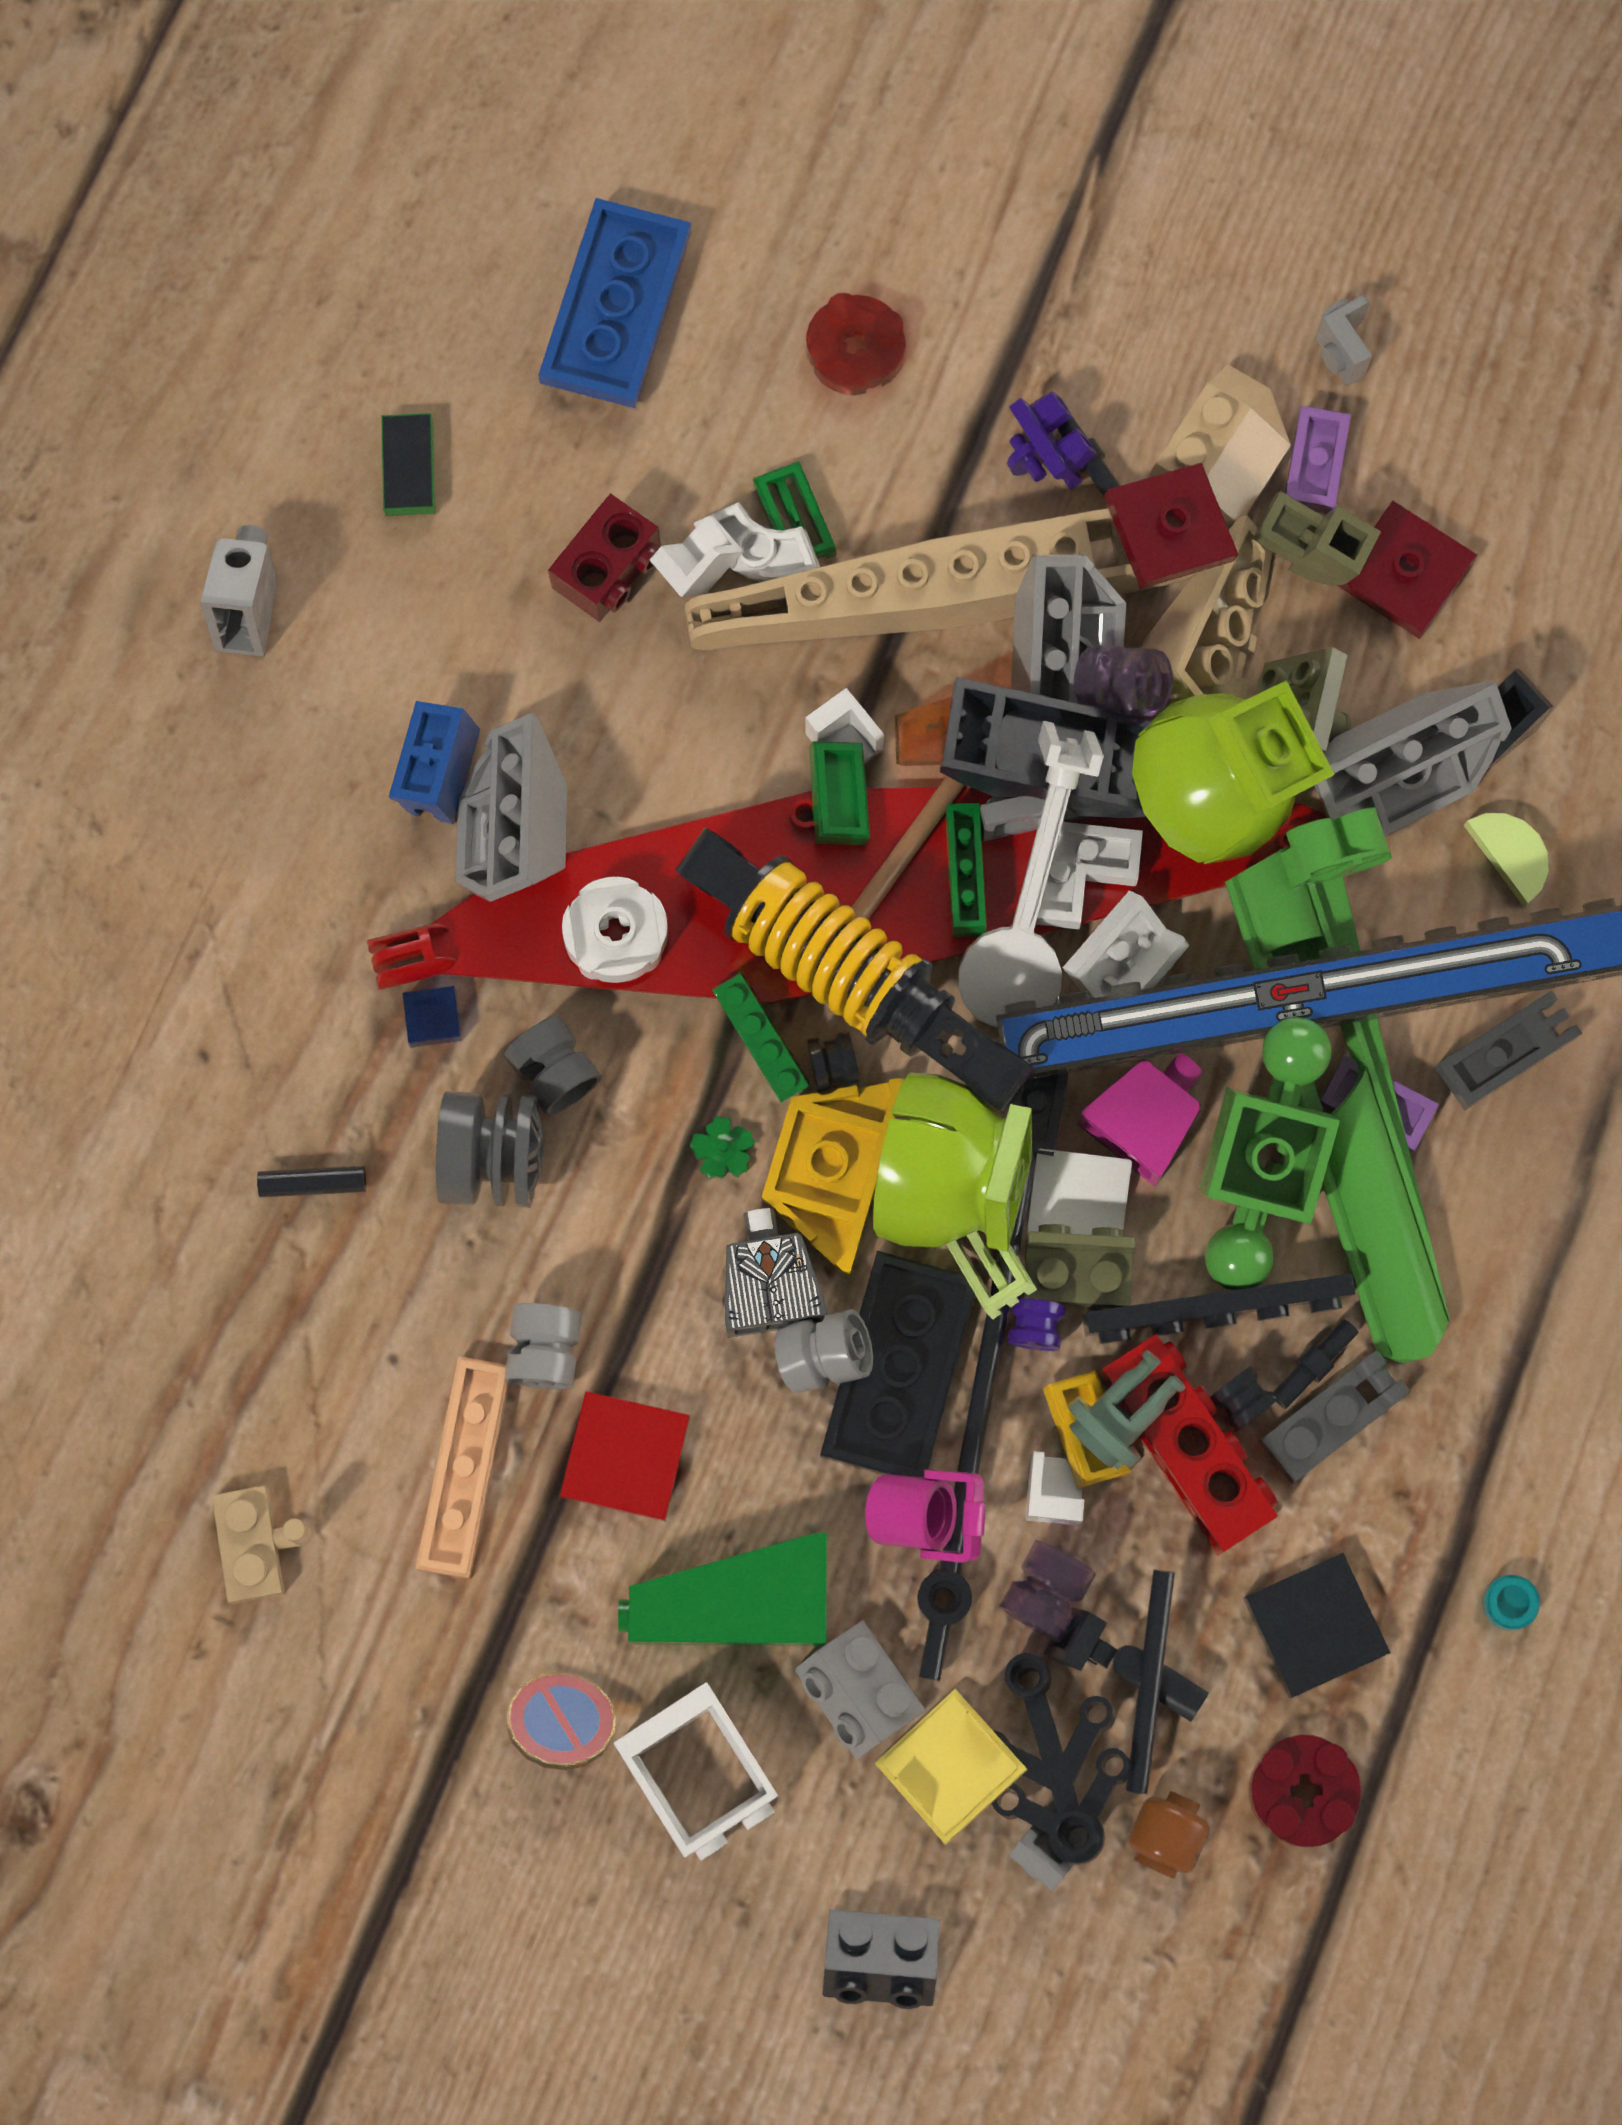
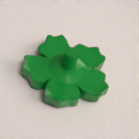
M715 1116L713 1122L706 1126L707 1135H693L690 1148L694 1151L697 1160H704L700 1173L706 1175L708 1179L724 1178L726 1168L737 1178L748 1171L747 1164L750 1161V1156L745 1151H748L755 1145L751 1131H746L741 1126H737L731 1132L729 1118Z

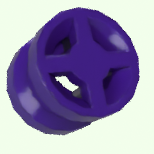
M1018 1298L1019 1302L1012 1307V1312L1016 1316L1015 1327L1009 1331L1007 1343L1032 1350L1059 1351L1062 1338L1058 1335L1057 1329L1058 1323L1065 1317L1066 1307L1046 1300Z

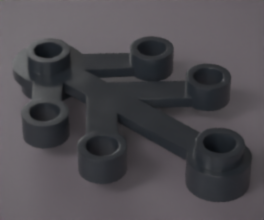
M1022 1653L1016 1655L1006 1666L1005 1682L1013 1694L1025 1702L1042 1760L1012 1745L1001 1732L993 1731L1028 1769L1022 1776L1051 1790L1057 1812L1027 1799L1024 1791L1014 1783L992 1802L993 1808L1006 1819L1019 1818L1049 1834L1050 1846L1062 1861L1072 1865L1089 1863L1100 1854L1105 1843V1830L1099 1818L1116 1785L1125 1783L1131 1776V1761L1119 1749L1109 1748L1104 1750L1096 1761L1098 1774L1080 1805L1073 1784L1099 1734L1109 1730L1115 1723V1709L1102 1696H1092L1086 1699L1080 1708L1081 1719L1063 1752L1046 1696L1052 1681L1050 1669L1035 1654ZM1027 1672H1038L1039 1682L1035 1687H1022V1678ZM1098 1705L1105 1706L1107 1708L1106 1718L1100 1723L1090 1722V1710ZM1115 1757L1122 1759L1124 1765L1122 1771L1115 1776L1107 1775L1105 1772L1107 1761ZM1008 1792H1016L1019 1797L1017 1806L1012 1810H1004L1001 1807V1799ZM1076 1828H1084L1087 1831L1085 1843L1078 1847L1071 1846L1069 1843L1071 1831Z

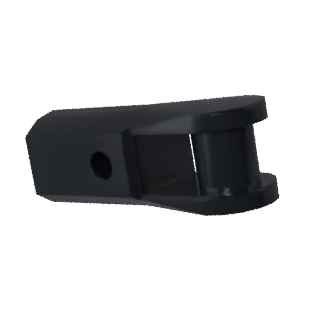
M1125 1645L1120 1647L1115 1653L1113 1667L1120 1676L1139 1687L1143 1650L1132 1645ZM1164 1665L1159 1702L1191 1722L1209 1692L1172 1668Z

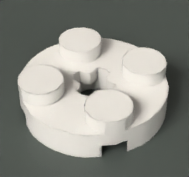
M624 877L598 879L587 884L579 891L580 895L573 900L570 908L568 905L562 920L564 944L570 959L579 967L580 972L585 977L612 983L626 982L654 970L659 965L668 939L666 913L661 901L653 893L651 895L646 889L639 887L638 882ZM613 918L619 919L621 926H630L629 933L623 934L622 939L618 941H612L610 937L602 936L600 930H605L609 927L608 920Z

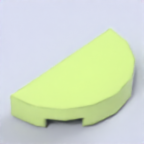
M1485 813L1467 820L1464 827L1525 908L1541 892L1549 873L1548 852L1540 835L1524 820L1506 813Z

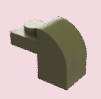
M1280 491L1270 502L1252 539L1290 561L1289 571L1317 583L1344 585L1360 574L1381 531L1339 506H1336L1323 517Z

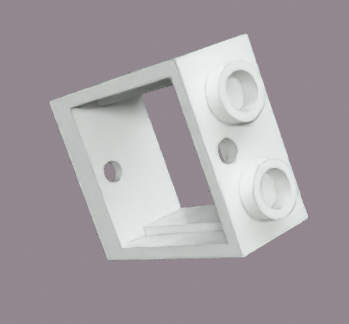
M707 1682L614 1742L618 1752L684 1858L695 1852L700 1861L729 1843L723 1833L741 1821L746 1829L749 1830L775 1813L770 1802L778 1798V1794ZM709 1711L759 1790V1793L690 1837L640 1755Z

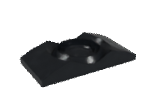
M956 677L953 684L940 773L993 797L1030 796L1045 800L1049 783L1046 782L1049 766L1045 765L1038 739L1043 721L1052 722L1060 741L1066 742L1067 738L1077 740L1078 745H1080L1084 730L1094 732L1104 756L1098 777L1080 773L1076 789H1071L1066 809L1079 816L1145 817L1132 776L1136 739L1140 737L1138 734L1152 720Z

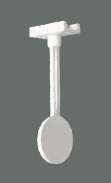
M1043 721L1038 742L1045 765L1049 766L1046 776V782L1049 783L1013 924L1010 927H1000L983 933L967 947L959 964L958 988L965 1006L978 1020L996 1028H1002L1003 1019L1050 1011L1061 992L1062 969L1055 950L1041 935L1034 932L1071 789H1076L1080 773L1098 777L1104 756L1095 733L1084 730L1081 744L1078 745L1077 740L1067 738L1066 742L1060 741L1054 723Z

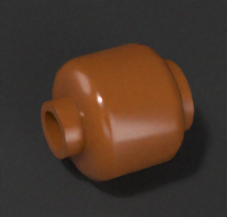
M1173 1791L1169 1792L1166 1800L1158 1797L1146 1799L1128 1838L1130 1847L1137 1852L1134 1861L1172 1879L1175 1878L1177 1872L1188 1873L1192 1871L1210 1833V1827L1206 1820L1196 1815L1200 1804Z

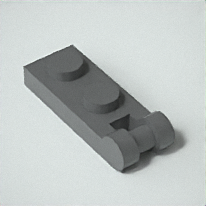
M1378 1350L1366 1357L1258 1441L1291 1484L1304 1476L1411 1392L1401 1379L1396 1382L1383 1365L1387 1361ZM1365 1379L1370 1382L1380 1395L1369 1404L1355 1388Z

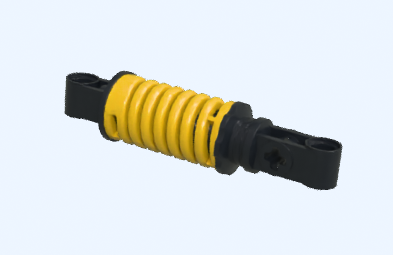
M707 827L703 829L675 871L697 888L715 897L731 909L724 927V934L733 942L749 943V949L753 954L765 956L769 966L773 969H781L782 974L788 980L796 981L797 985L804 992H812L813 997L820 1004H828L829 1009L835 1015L843 1016L847 1024L860 1030L866 1037L865 1040L872 1046H876L888 1037H891L896 1042L901 1043V1051L910 1057L923 1051L962 1080L965 1086L973 1093L1004 1113L1035 1068L1000 1042L989 1038L952 1010L955 997L946 990L939 992L938 989L929 983L933 975L934 966L927 959L922 960L915 954L907 955L900 960L903 949L898 941L886 943L887 937L883 930L877 928L871 930L869 920L865 917L855 918L854 910L849 905L839 907L838 898L834 894L824 895L823 888L819 883L811 882L806 884L805 873L795 867L793 861L784 855L777 856L760 869L746 859L740 850ZM953 1035L962 1038V1044L967 1047L964 1054L952 1053L953 1047L948 1044V1041Z

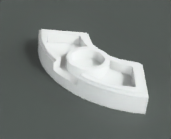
M739 502L710 515L716 518L743 550V553L729 568L748 579L764 582L820 567L807 531L802 526L784 531L764 528L750 518L745 508ZM703 519L693 523L695 528Z

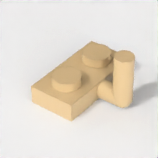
M265 1485L212 1495L228 1603L235 1604L285 1594L278 1550L306 1545L312 1539L311 1528L298 1519H289L283 1527L274 1528L269 1489Z

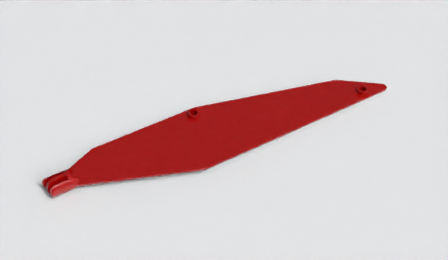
M964 786L952 804L979 803V807H981V805L987 804V801L993 796ZM938 787L866 788L870 839L866 845L815 844L814 819L810 822H802L797 819V816L801 813L806 812L813 815L812 791L568 852L566 853L565 869L534 885L491 902L473 894L431 924L367 940L368 950L373 954L371 958L373 970L378 973L376 977L378 990L443 974L717 999L712 991L713 988L743 971L762 1003L774 1004L812 994V992H804L800 989L796 981L788 980L782 974L781 969H773L769 966L765 956L753 954L749 949V943L733 942L724 934V927L731 909L675 871L676 867L703 829L707 827L740 850L746 859L760 869L777 856L784 855L793 861L795 867L805 873L806 884L817 882L822 886L824 895L834 894L838 898L839 907L843 905L852 907ZM1294 802L1291 816L1270 840L1251 855L1204 864V862L1198 863L1169 847L1146 816L1129 818L1095 816L1073 821L1071 823L1143 831L1137 885L1127 886L1085 881L1081 924L1106 918L1128 891L1142 896L1149 906L1226 887L1225 882L1285 848L1287 845L1284 840L1288 839L1286 833L1289 830L1328 817L1323 812ZM946 813L868 919L871 930L877 928L885 932L887 937L886 943L898 941L901 944L903 951L900 960L910 954H915L922 960L927 959L931 963L960 956L978 938H952ZM1037 830L983 841L981 837L986 913L985 933L1000 927H1010L1013 924ZM606 877H624L638 882L639 887L646 889L651 895L653 893L661 901L667 917L668 939L659 965L654 970L626 982L612 983L585 977L580 972L579 967L570 959L562 934V920L568 905L570 908L573 900L580 895L579 891L587 884ZM613 918L608 920L609 927L607 929L600 930L602 936H608L612 941H618L622 939L623 934L629 933L630 926H621L619 919ZM1035 924L1034 932L1041 935L1064 928Z

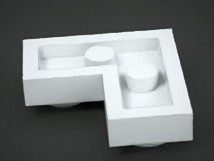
M1062 822L1036 925L1080 929L1085 881L1136 886L1139 875L1143 831Z

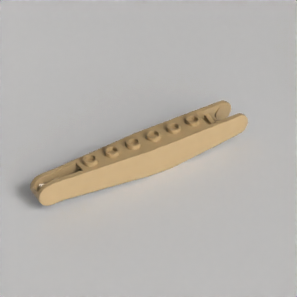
M1106 508L931 539L736 589L704 594L687 601L684 605L690 646L697 650H717L749 644L940 630L993 622L1014 617L1015 596L1033 555L1084 554L1094 564L1090 542L1111 538L1116 566L1097 570L1119 595L1181 582L1189 579L1196 573L1140 589L1109 509ZM783 606L788 607V613L752 617L742 616ZM694 622H702V625L695 628Z

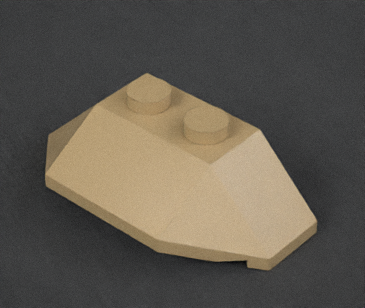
M1227 364L1207 382L1157 459L1148 478L1202 462L1227 527L1230 529L1240 516L1248 515L1291 446L1270 388Z

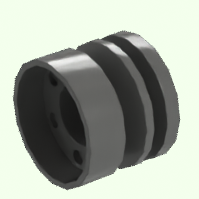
M446 1091L440 1106L436 1144V1189L439 1202L444 1204L475 1205L480 1195L482 1181L491 1182L492 1196L496 1206H504L506 1204L509 1183H514L517 1207L531 1208L535 1188L542 1175L544 1157V1127L541 1125L537 1096L523 1095L520 1100L518 1118L513 1119L510 1094H501L494 1118H489L485 1115V1106L481 1093Z

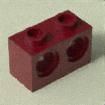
M610 493L548 569L552 589L600 622L609 610L615 613L623 606L631 592L629 585L640 572L647 574L654 567L650 559L661 547L659 527ZM621 535H630L637 539L635 544L628 548H618L612 544L614 539ZM591 573H599L606 577L602 584L595 587H589L581 583L582 579Z

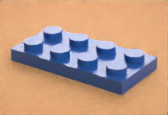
M595 198L538 374L540 384L636 409L691 235V222Z

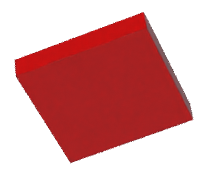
M585 1391L560 1497L666 1522L690 1422V1415Z

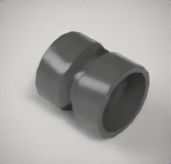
M559 1016L545 1019L528 1029L512 1042L504 1053V1057L519 1078L532 1081L529 1092L532 1096H537L538 1105L548 1116L557 1114L578 1102L594 1089L602 1078L601 1073L585 1052L574 1051L577 1040Z

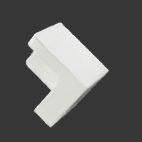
M709 516L703 518L683 543L661 546L650 561L680 597L708 593L743 553V550L716 518Z
M847 688L805 717V732L812 742L863 743L864 765L883 751V732Z
M1033 1451L1030 1457L1025 1521L1079 1526L1083 1521L1085 1499H1082V1489H1077L1068 1460L1044 1457V1452Z

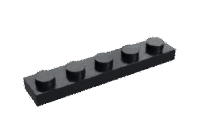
M1352 1273L1090 1311L1082 1315L1085 1337L1098 1335L1100 1344H1109L1131 1340L1130 1330L1151 1327L1152 1336L1155 1334L1163 1336L1184 1332L1183 1322L1204 1319L1205 1329L1237 1324L1236 1314L1256 1312L1258 1321L1290 1316L1288 1308L1290 1306L1309 1304L1310 1313L1342 1309L1341 1299L1355 1295Z

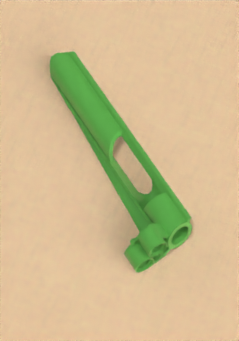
M1376 808L1358 810L1334 820L1331 818L1320 819L1293 828L1286 833L1290 845L1225 882L1255 975L1362 956L1343 877L1392 859ZM1372 1014L1339 1020L1350 1057L1356 1061L1359 1071L1356 1073L1357 1080L1349 1094L1330 1114L1340 1120L1322 1185L1350 1272L1353 1276L1375 1349L1379 1351L1384 1359L1401 1365L1431 1356L1440 1343L1450 1319L1377 1015ZM1314 1081L1304 1085L1298 1106L1323 1112Z

